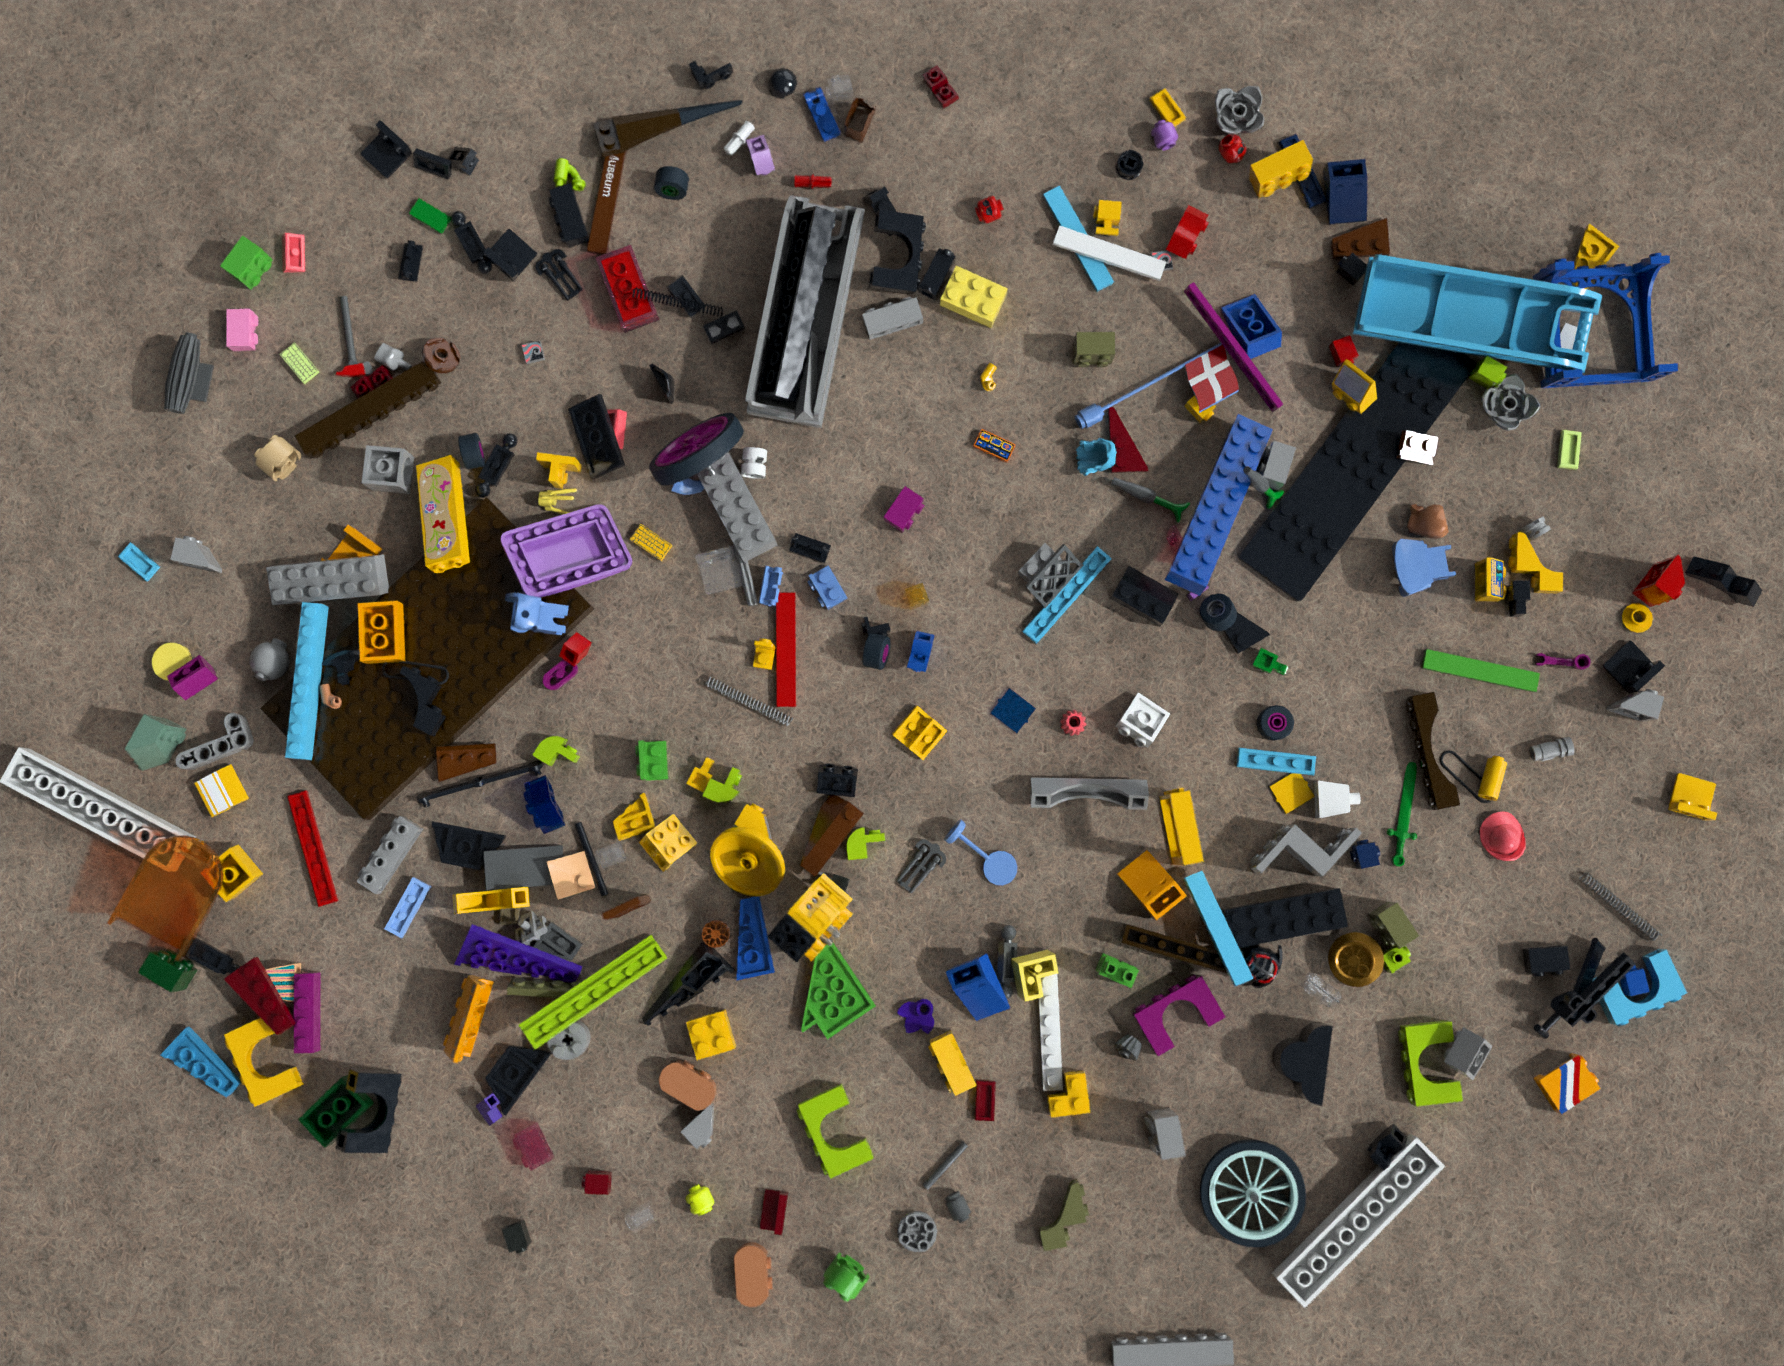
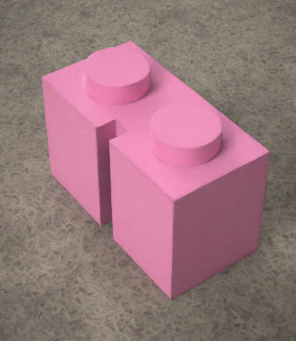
M227 309L226 346L232 351L255 350V345L258 344V336L255 333V326H258V317L250 309Z

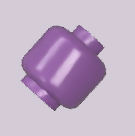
M1165 120L1155 123L1151 136L1156 148L1167 150L1176 145L1175 142L1178 140L1174 124L1172 122H1165Z

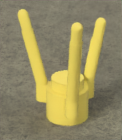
M577 489L540 491L538 498L539 506L545 507V511H553L562 515L569 512L552 506L556 505L557 500H573L574 497L557 496L556 494L576 492Z

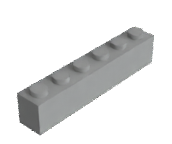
M1215 1333V1336L1207 1337V1334H1195V1337L1179 1334L1175 1335V1338L1158 1335L1155 1336V1339L1138 1336L1135 1338L1136 1340L1118 1337L1116 1341H1111L1112 1366L1234 1365L1233 1340L1226 1333Z

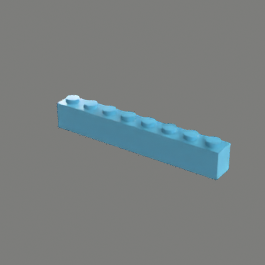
M302 602L285 758L312 760L320 692L319 686L329 609L328 606L320 603Z

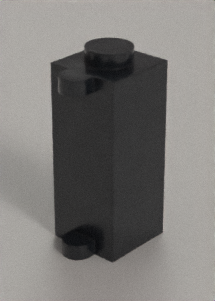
M938 249L919 286L920 294L936 300L956 261V256L952 251Z

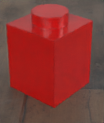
M1351 335L1335 340L1329 345L1337 367L1341 366L1346 359L1354 364V360L1359 356Z
M576 632L563 644L559 657L575 667L587 655L592 642Z

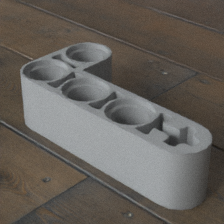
M236 713L226 715L224 726L228 735L181 752L176 757V765L180 769L194 770L250 748L253 745L254 739L246 717ZM238 718L239 723L234 727L233 720ZM244 735L245 742L241 745L239 739ZM223 743H226L227 749L223 752L221 746ZM207 749L209 751V755L205 759L203 757V753Z

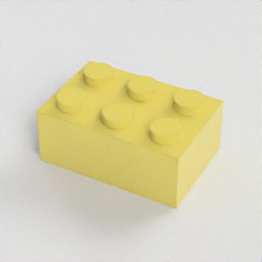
M956 266L942 294L940 306L991 328L1007 295L1008 288Z

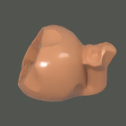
M1417 504L1410 505L1411 516L1407 525L1410 532L1431 539L1442 538L1448 534L1449 531L1443 506L1433 504L1424 509L1422 506H1417Z

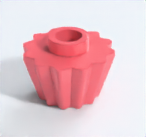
M1068 710L1066 714L1062 715L1063 719L1060 720L1061 728L1064 729L1066 734L1069 733L1071 736L1074 734L1079 735L1087 725L1085 722L1086 717L1082 716V712H1077L1076 710ZM1070 720H1076L1077 725L1071 726Z

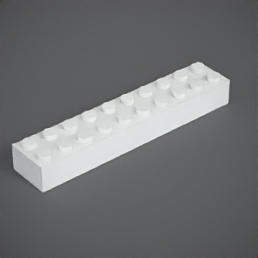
M18 747L0 780L4 785L167 871H178L196 836L28 748Z
M1409 1134L1405 1148L1392 1157L1390 1167L1383 1170L1378 1166L1272 1274L1305 1308L1445 1166L1417 1137Z

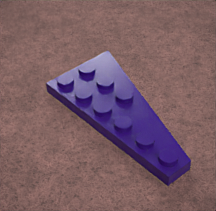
M473 924L454 965L461 966V963L471 964V968L477 969L479 966L489 967L491 971L521 975L522 972L529 973L531 977L539 978V975L549 976L551 980H561L568 983L576 982L582 966Z

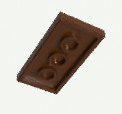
M649 895L635 897L603 912L602 917L604 920L619 918L651 903Z

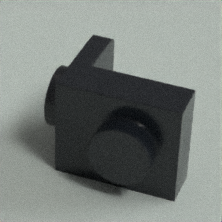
M868 616L864 617L865 622L861 623L864 634L888 636L887 633L891 632L889 623L870 627Z

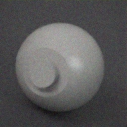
M273 638L271 643L264 642L253 649L250 654L249 663L256 678L262 681H266V679L275 680L286 673L290 664L289 654L285 650L287 647L286 643Z

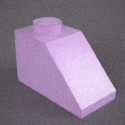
M764 135L746 140L756 174L766 175L775 170Z

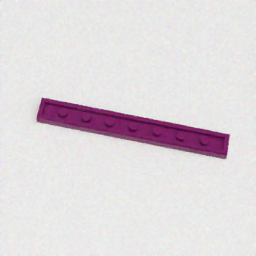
M1194 282L1191 283L1184 290V293L1270 410L1276 411L1284 404Z

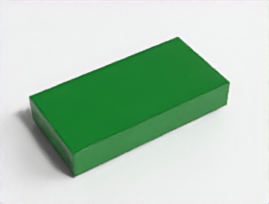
M420 198L409 212L412 217L440 234L444 232L451 221L450 216Z

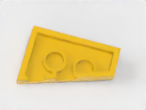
M1589 223L1586 226L1574 262L1575 269L1580 266H1589L1590 269L1598 265H1606L1619 248V245Z

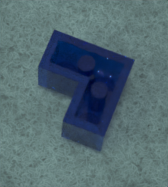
M544 775L525 783L523 795L528 803L525 807L528 814L533 815L536 828H540L543 834L565 826L563 812L555 800L554 790L547 776Z

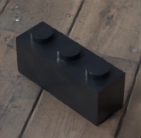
M571 183L549 190L551 197H548L551 208L556 210L554 219L557 226H561L562 231L559 232L562 243L566 242L568 248L589 242V236Z

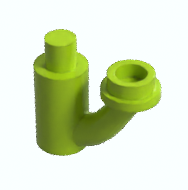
M563 158L557 159L553 181L556 183L555 188L566 184L567 175L570 173L573 177V189L583 191L586 187V182L580 178L577 170L569 164L568 160Z

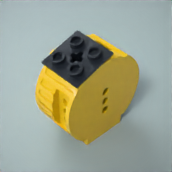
M823 873L785 914L767 937L796 963L804 955L812 961L825 947V944L820 939L830 946L833 943L830 937L832 935L835 938L839 937L840 932L833 926L839 930L853 915L846 908L853 899Z

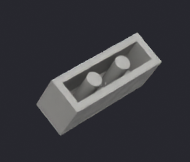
M911 297L904 298L896 304L887 303L883 308L877 310L876 308L868 309L862 314L869 340L923 324V316L917 298Z

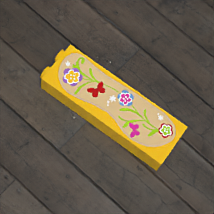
M448 455L416 465L425 566L434 573H443L451 568L462 567L470 563L460 463L454 457Z

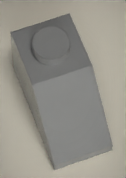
M711 1103L681 1131L696 1149L700 1146L704 1148L712 1141L710 1137L713 1134L714 1104Z

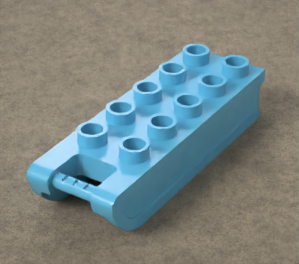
M1375 254V257L1368 258L1352 334L1484 357L1489 356L1501 360L1560 370L1582 369V373H1585L1589 356L1585 349L1593 315H1598L1602 295L1573 286ZM1562 310L1581 313L1572 350L1556 347L1554 344L1559 316Z

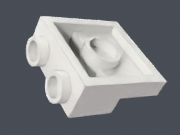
M1137 693L1115 727L1119 729L1118 731L1121 735L1130 736L1135 739L1134 742L1139 747L1148 748L1155 740L1170 713L1140 693Z

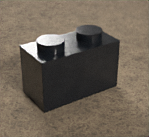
M1560 945L1523 949L1525 972L1532 973V976H1544V972L1559 975L1564 974V970H1570L1568 946Z

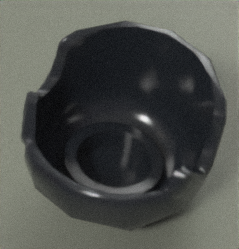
M787 68L775 70L768 81L769 92L774 97L780 99L792 95L797 87L795 74Z

